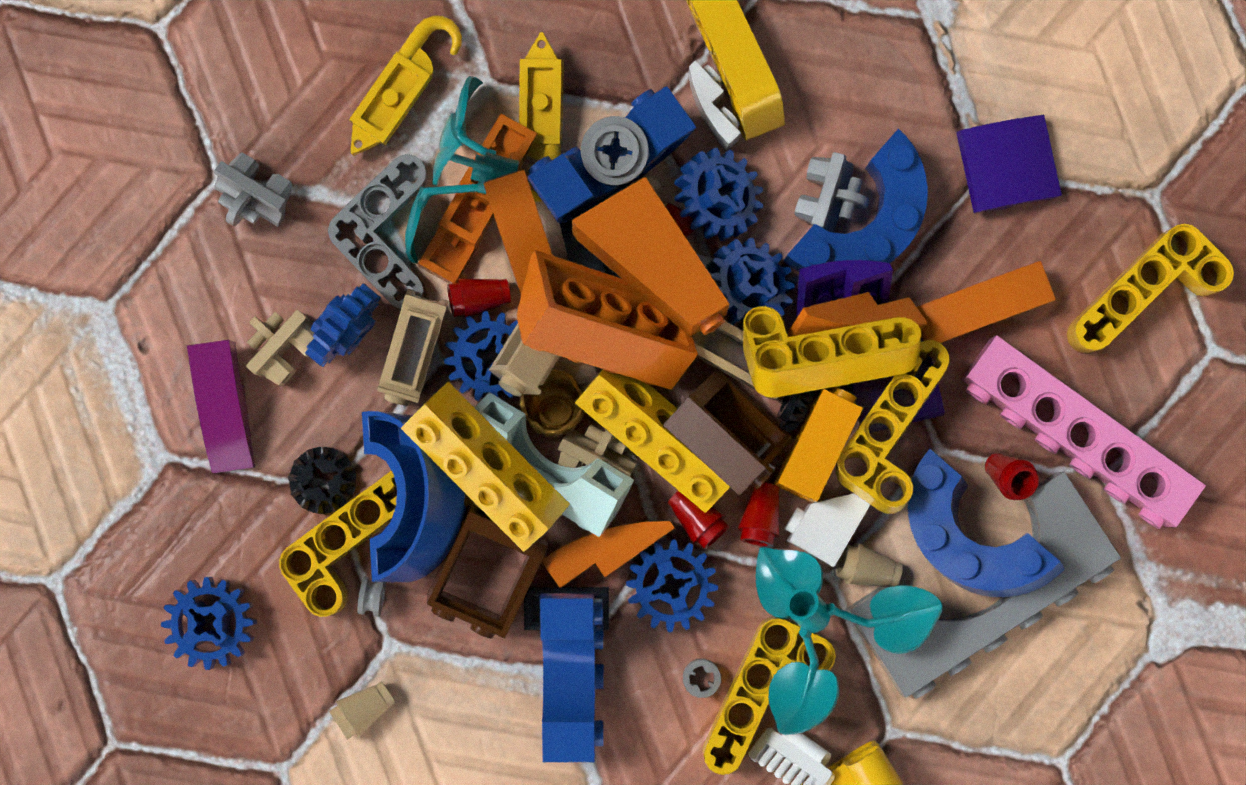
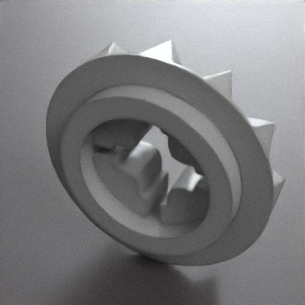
M619 116L605 117L595 122L585 133L581 144V158L585 169L594 179L608 185H621L631 182L643 172L647 159L650 156L647 136L637 123ZM617 132H619L620 146L632 151V155L620 156L613 170L611 156L603 151H598V147L612 146L614 139L617 137Z

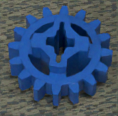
M718 147L711 149L707 153L701 151L690 158L691 160L680 168L683 175L674 181V184L682 189V192L674 197V201L684 203L685 209L680 212L681 218L691 216L693 221L690 229L694 231L702 226L704 228V238L706 239L717 234L719 240L724 241L731 236L737 237L746 232L747 228L758 220L754 213L763 208V204L755 199V196L763 192V188L754 186L752 182L758 176L757 172L747 173L744 169L747 164L745 158L736 163L733 161L734 153L732 150H728L720 155Z
M749 238L743 244L738 239L733 240L730 244L721 247L714 253V259L706 264V269L711 273V277L729 302L727 313L730 315L728 323L731 325L736 324L740 320H742L743 325L746 313L759 306L773 308L782 317L785 314L784 309L791 305L793 301L786 295L795 288L793 283L785 281V276L791 272L790 267L781 268L778 263L781 261L782 255L780 253L773 257L769 255L768 243H764L760 248H756L754 238Z
M364 283L360 287L357 286L351 295L347 294L345 296L343 294L341 297L337 295L328 303L326 309L311 326L310 330L314 332L312 336L314 339L307 345L308 349L305 354L322 367L327 363L330 364L336 355H350L375 325L376 321L372 318V312L378 307L381 297Z
M483 311L482 322L476 323L471 316L466 317L469 328L464 331L455 326L453 331L459 337L457 343L446 342L445 345L448 349L454 351V356L444 359L445 365L455 366L456 368L450 374L449 379L452 382L462 379L464 382L459 391L462 394H466L471 389H474L475 401L478 402L483 399L485 393L488 394L489 392L498 398L500 392H505L512 399L514 395L504 390L499 384L491 385L496 375L489 371L490 368H487L486 371L485 362L480 358L481 352L488 353L491 347L495 345L498 355L503 348L505 335H511L518 320L508 326L506 325L505 313L501 312L496 321H491L487 311ZM484 330H490L488 331L487 338L476 344L468 342L475 334ZM463 358L473 361L477 369L475 381L466 373L463 366Z
M671 539L669 549L663 550L661 544L655 542V553L650 556L647 552L642 551L639 554L644 563L641 566L631 564L629 567L637 574L636 579L626 581V586L636 588V594L628 598L629 604L640 602L642 607L636 614L637 617L640 619L650 614L652 616L650 627L654 629L660 621H665L668 632L673 631L675 622H681L684 629L688 630L690 629L688 618L694 616L696 619L703 621L705 618L700 608L703 605L713 607L715 604L707 597V593L718 590V585L708 583L707 577L716 573L715 568H703L702 564L706 560L707 555L702 553L696 558L691 555L693 544L688 543L684 550L681 551L678 550V544L675 539ZM670 557L682 558L691 563L695 569L687 572L680 571L673 567ZM656 562L659 573L654 583L643 587V580L647 570ZM672 573L675 579L682 578L684 580L691 577L690 581L684 582V585L678 588L679 595L676 597H671L669 592L662 593L659 591L652 593V591L659 589L661 585L665 584L664 576ZM700 584L698 598L688 609L685 598L691 587ZM658 599L671 604L674 614L662 613L653 608L649 602Z
M204 577L202 588L196 580H190L187 582L189 592L186 593L180 589L175 590L173 595L178 603L166 604L164 606V610L172 614L171 620L161 622V627L171 629L172 635L168 636L164 642L165 644L176 643L179 646L173 655L175 658L188 654L189 667H195L200 660H203L205 670L214 669L216 659H218L223 667L231 664L229 653L237 657L243 656L245 651L240 645L241 641L252 642L254 639L250 633L246 632L248 626L257 624V619L246 616V611L250 610L254 605L252 602H240L239 599L244 593L242 588L232 592L228 591L230 580L223 579L215 587L213 577ZM211 594L221 599L213 605H206L202 600L199 601L197 597ZM233 612L236 618L235 632L230 628V615ZM183 615L188 618V631L185 634L182 625ZM214 615L216 619L212 624L216 630L204 631L202 627L206 621L202 616ZM205 641H212L222 649L218 651H203L197 647Z

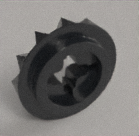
M815 390L784 396L777 416L781 420L780 429L790 433L799 427L801 421L804 420L807 410L810 408L811 401L815 396Z
M316 447L306 450L294 460L288 476L292 497L303 509L317 514H328L337 511L350 501L356 488V472L353 464L342 452L330 447ZM314 464L323 473H335L337 471L339 473L328 482L330 497L320 487L306 488L316 478Z

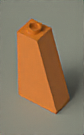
M646 177L572 220V234L576 240L691 337L700 331L703 335H707L724 324L725 319L723 317L727 315L729 302Z

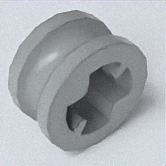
M363 577L358 598V614L371 611L373 616L380 617L384 603L386 582L374 583L370 580V577Z
M695 659L685 667L683 684L692 696L707 698L719 689L721 674L712 661ZM699 666H703L706 673L713 672L714 674L713 682L708 681L710 687L705 690H700L698 684H690V674L695 676L696 673L693 670Z

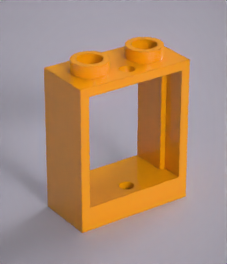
M833 387L829 391L823 389L816 395L773 485L779 486L781 489L809 503L818 502L863 409L854 404L856 396L838 387Z

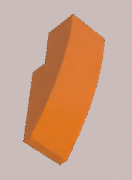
M1038 261L917 306L928 322L921 332L923 341L934 340L943 343L1055 301L1056 298L1042 262Z
M866 292L803 308L788 331L787 336L792 337L896 317H905L913 320L918 324L922 332L928 322L910 297L877 305L870 293Z
M670 521L639 522L615 526L606 529L600 537L592 533L566 544L543 558L541 562L560 588L594 564L597 565L604 577H606L675 527Z

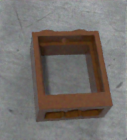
M719 369L715 370L663 425L739 496L750 484L758 489L768 479L776 467L788 455L782 449L792 438L786 431L780 429V425Z
M469 504L465 517L461 522L457 538L450 552L442 561L427 593V605L432 607L431 612L447 621L453 622L455 618L471 624L470 629L483 637L492 639L494 635L505 639L548 549L547 539L541 536L523 552L480 508ZM471 531L527 555L499 615L443 591Z

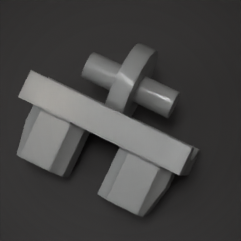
M243 152L234 158L229 165L221 161L214 170V174L217 175L215 189L222 193L218 203L229 209L226 215V222L236 226L244 218L252 224H256L261 216L279 227L285 219L286 203L292 192V183L279 174H273L265 186L257 183L253 179L259 172V164Z
M833 152L831 158L812 157L810 159L807 169V180L823 185L819 198L801 194L795 209V215L800 220L811 225L817 224L829 232H835L839 218L851 221L854 208L866 209L868 207L869 198L859 194L863 180L851 177L855 165L846 160V155Z

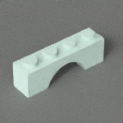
M489 392L474 408L570 503L562 515L575 522L580 528L600 537L616 517L634 479L599 458L586 466L577 468L564 467L549 461L531 442L526 429L525 413Z

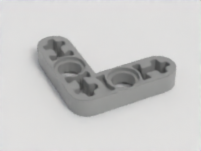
M410 154L400 155L394 159L333 217L328 227V235L332 243L398 310H401L404 298L399 302L396 300L399 294L398 289L390 281H388L385 288L380 285V282L392 276L397 266L402 268V272L397 273L396 276L405 285H409L412 282L415 283L416 286L413 290L416 291V296L424 298L425 288L421 280L376 233L418 194L421 186L425 187L427 184L428 172L421 159ZM405 165L409 169L417 166L418 169L415 174L418 180L413 184L408 180L404 181L397 188L404 195L397 199L393 191L383 183L390 179L392 184L395 185L402 178L399 171L402 166ZM376 192L385 193L390 199L387 211L379 215L372 214L367 209L368 198ZM344 222L348 226L354 223L358 225L354 232L364 243L369 236L373 238V242L363 246L356 258L351 253L357 251L358 248L347 238L342 241L338 239L342 235L339 227ZM372 251H383L388 256L387 268L381 273L369 272L365 265L366 257Z

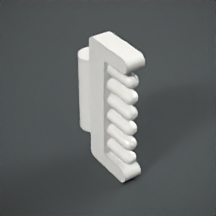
M767 728L748 754L751 760L758 762L761 767L767 765L766 769L770 773L777 768L774 773L776 778H781L785 774L782 779L784 784H789L793 780L791 785H801L808 775L809 777L803 785H831L835 779L832 771L825 767L831 758V753L803 733L780 735L772 728Z

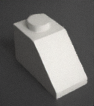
M850 493L807 504L804 511L797 507L785 527L787 531L791 532L786 541L828 566L834 567L870 504L856 494Z

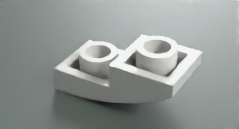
M695 60L689 66L688 72L695 103L711 133L721 146L728 151L739 141L741 132L737 127L740 126V123L726 107L723 106L720 110L716 107L723 99L724 90L720 87L724 84L721 77L709 65L702 68Z

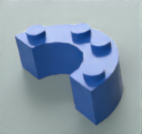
M667 86L656 93L649 89L639 95L631 103L633 108L625 117L637 123L647 136L650 154L643 172L631 182L621 185H608L594 179L583 165L581 150L578 146L561 154L554 160L546 156L528 169L530 174L528 176L529 183L558 223L572 221L605 201L609 196L643 177L674 152L696 129L695 124ZM617 132V137L614 139L612 146L598 147V151H603L611 156L613 170L620 156L632 155V151L620 146L619 132Z
M899 128L865 168L875 181L879 195L877 214L873 221L862 230L847 234L829 232L814 224L787 254L783 261L785 264L799 272V269L808 266L843 260H870L891 264L909 246L924 219L928 199V186L920 156L913 144Z
M380 411L362 412L364 454L377 455L386 461L394 474L397 487L396 508L390 523L381 534L369 539L372 582L409 583L430 574L450 552L466 513L464 504L465 492L401 429L413 415Z
M931 449L927 451L912 477L913 493L908 502V517L912 534L919 549L944 577L960 588L975 594L989 597H1012L1043 587L1065 570L1061 561L1028 533L1014 543L999 547L979 545L967 538L961 530L958 510L960 499L968 484L957 471Z
M541 593L540 627L543 647L542 761L595 762V746H604L603 720H595V689H604V664H595V650H603L604 648L603 598H594V593Z

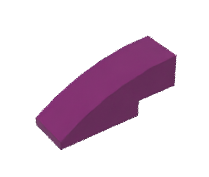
M222 340L187 345L195 401L211 472L214 474L255 468L245 388L240 380L236 342Z

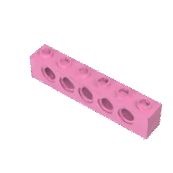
M997 335L988 340L960 379L969 385L966 389L969 395L985 405L990 400L1003 410L1000 416L1005 421L1018 429H1022L1023 426L1029 428L1037 434L1034 440L1041 447L1053 454H1056L1058 450L1072 459L1069 464L1072 469L1088 479H1091L1093 475L1106 484L1103 490L1108 495L1123 504L1129 500L1141 509L1138 515L1157 529H1160L1162 525L1165 527H1177L1206 487L1205 484ZM1006 374L1013 375L1019 381L1020 390L1015 397L1007 396L1001 389V380ZM1040 399L1048 400L1053 405L1054 415L1049 422L1040 420L1036 415L1035 408ZM1075 424L1083 425L1088 432V441L1083 447L1075 445L1071 440L1070 432ZM1112 448L1119 451L1123 459L1122 466L1117 472L1111 471L1105 463V456ZM1147 473L1151 474L1157 482L1156 492L1150 497L1146 496L1140 488V481Z

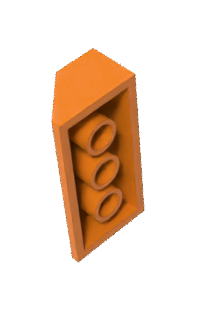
M534 250L532 253L517 311V320L523 345L529 346L536 351H546L565 357L572 362H582L595 366L611 374L631 377L647 385H657L672 390L698 355L692 336L687 335L623 279Z

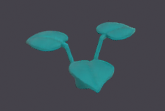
M469 76L466 79L460 92L455 113H450L440 137V152L437 154L434 163L432 184L439 185L441 172L448 161L472 167L470 179L478 181V184L420 187L411 208L405 233L406 254L412 263L418 264L414 247V235L420 214L433 195L467 192L486 194L483 185L484 181L518 170L519 160L496 155L495 150L487 149L467 136L465 125L467 104L475 90L483 84L477 77ZM463 143L481 155L476 154L474 160L454 153Z
M760 547L756 563V587L760 603L773 617L780 619L792 618L801 627L799 635L804 640L810 659L809 667L802 662H792L779 669L772 678L768 698L776 721L777 731L783 735L806 732L822 723L837 704L839 697L838 679L831 671L818 670L819 660L811 638L812 633L819 632L827 627L832 615L867 628L875 627L874 639L882 649L894 654H903L914 651L928 639L943 611V603L934 594L924 589L905 585L892 586L881 590L871 599L870 612L874 619H866L840 609L833 603L826 604L818 593L823 584V571L821 565L813 556L798 550H777Z

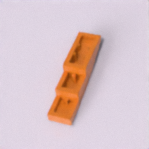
M500 113L482 146L495 150L496 155L519 160L518 170H520L537 137V133ZM468 167L459 185L478 184V181L470 179L472 167ZM479 192L455 194L438 223L439 228L418 262L420 268L449 284L457 283V278L462 276L494 219L487 194Z
M524 169L483 182L520 294H522L530 257L534 250L552 255Z

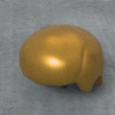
M553 368L543 385H538L542 392L540 394H522L520 405L522 412L526 415V422L535 432L543 434L545 437L557 438L571 433L583 420L584 411L575 404L583 392L575 382L573 375L567 371Z

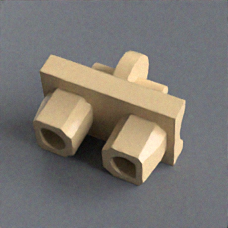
M296 310L276 333L274 330L284 321L276 312L265 323L256 316L249 321L257 330L247 341L254 350H257L266 339L269 340L247 363L246 367L252 373L260 377L265 376L277 385L284 386L294 375L296 369L282 355L291 345H294L303 355L309 357L305 352L308 349L307 345L314 339L312 337L314 332L310 330V324L313 321L299 310Z
M591 424L585 435L575 429L571 433L566 434L558 447V450L562 451L558 465L569 468L582 467L584 464L588 465L599 458L630 477L637 461L623 455L626 446L607 430L604 432Z

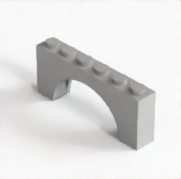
M1065 472L1054 473L1038 484L1032 496L1023 499L1031 519L1032 537L1060 560L1065 568L1051 582L1026 594L1002 597L989 607L968 616L938 619L928 639L920 647L908 653L894 654L882 649L874 639L875 627L867 628L854 623L900 695L907 698L912 694L915 699L925 695L936 687L933 680L947 671L950 676L957 674L972 663L969 657L982 648L986 653L996 649L1007 641L1005 633L1018 625L1021 629L1033 625L1043 617L1040 612L1042 609L1053 602L1056 606L1065 604L1079 594L1076 587L1089 579L1092 583H1096L1114 571L1111 565L1121 559V557ZM878 587L845 610L866 619H874L870 612V601L885 587Z

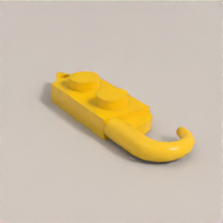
M431 16L423 19L416 25L400 50L396 51L349 119L353 124L350 151L353 156L381 143L386 146L431 81L434 73L433 63L421 47L432 32L440 29L447 31L452 38L450 53L452 55L458 54L462 46V34L453 20L445 16ZM357 142H362L360 148L355 147Z
M543 32L539 33L525 59H520L519 123L537 133V137L527 156L537 160L549 156L551 160H554L561 155L563 140L564 60L558 59ZM540 41L545 42L544 48L539 47ZM531 190L534 201L541 202L542 200L536 191Z

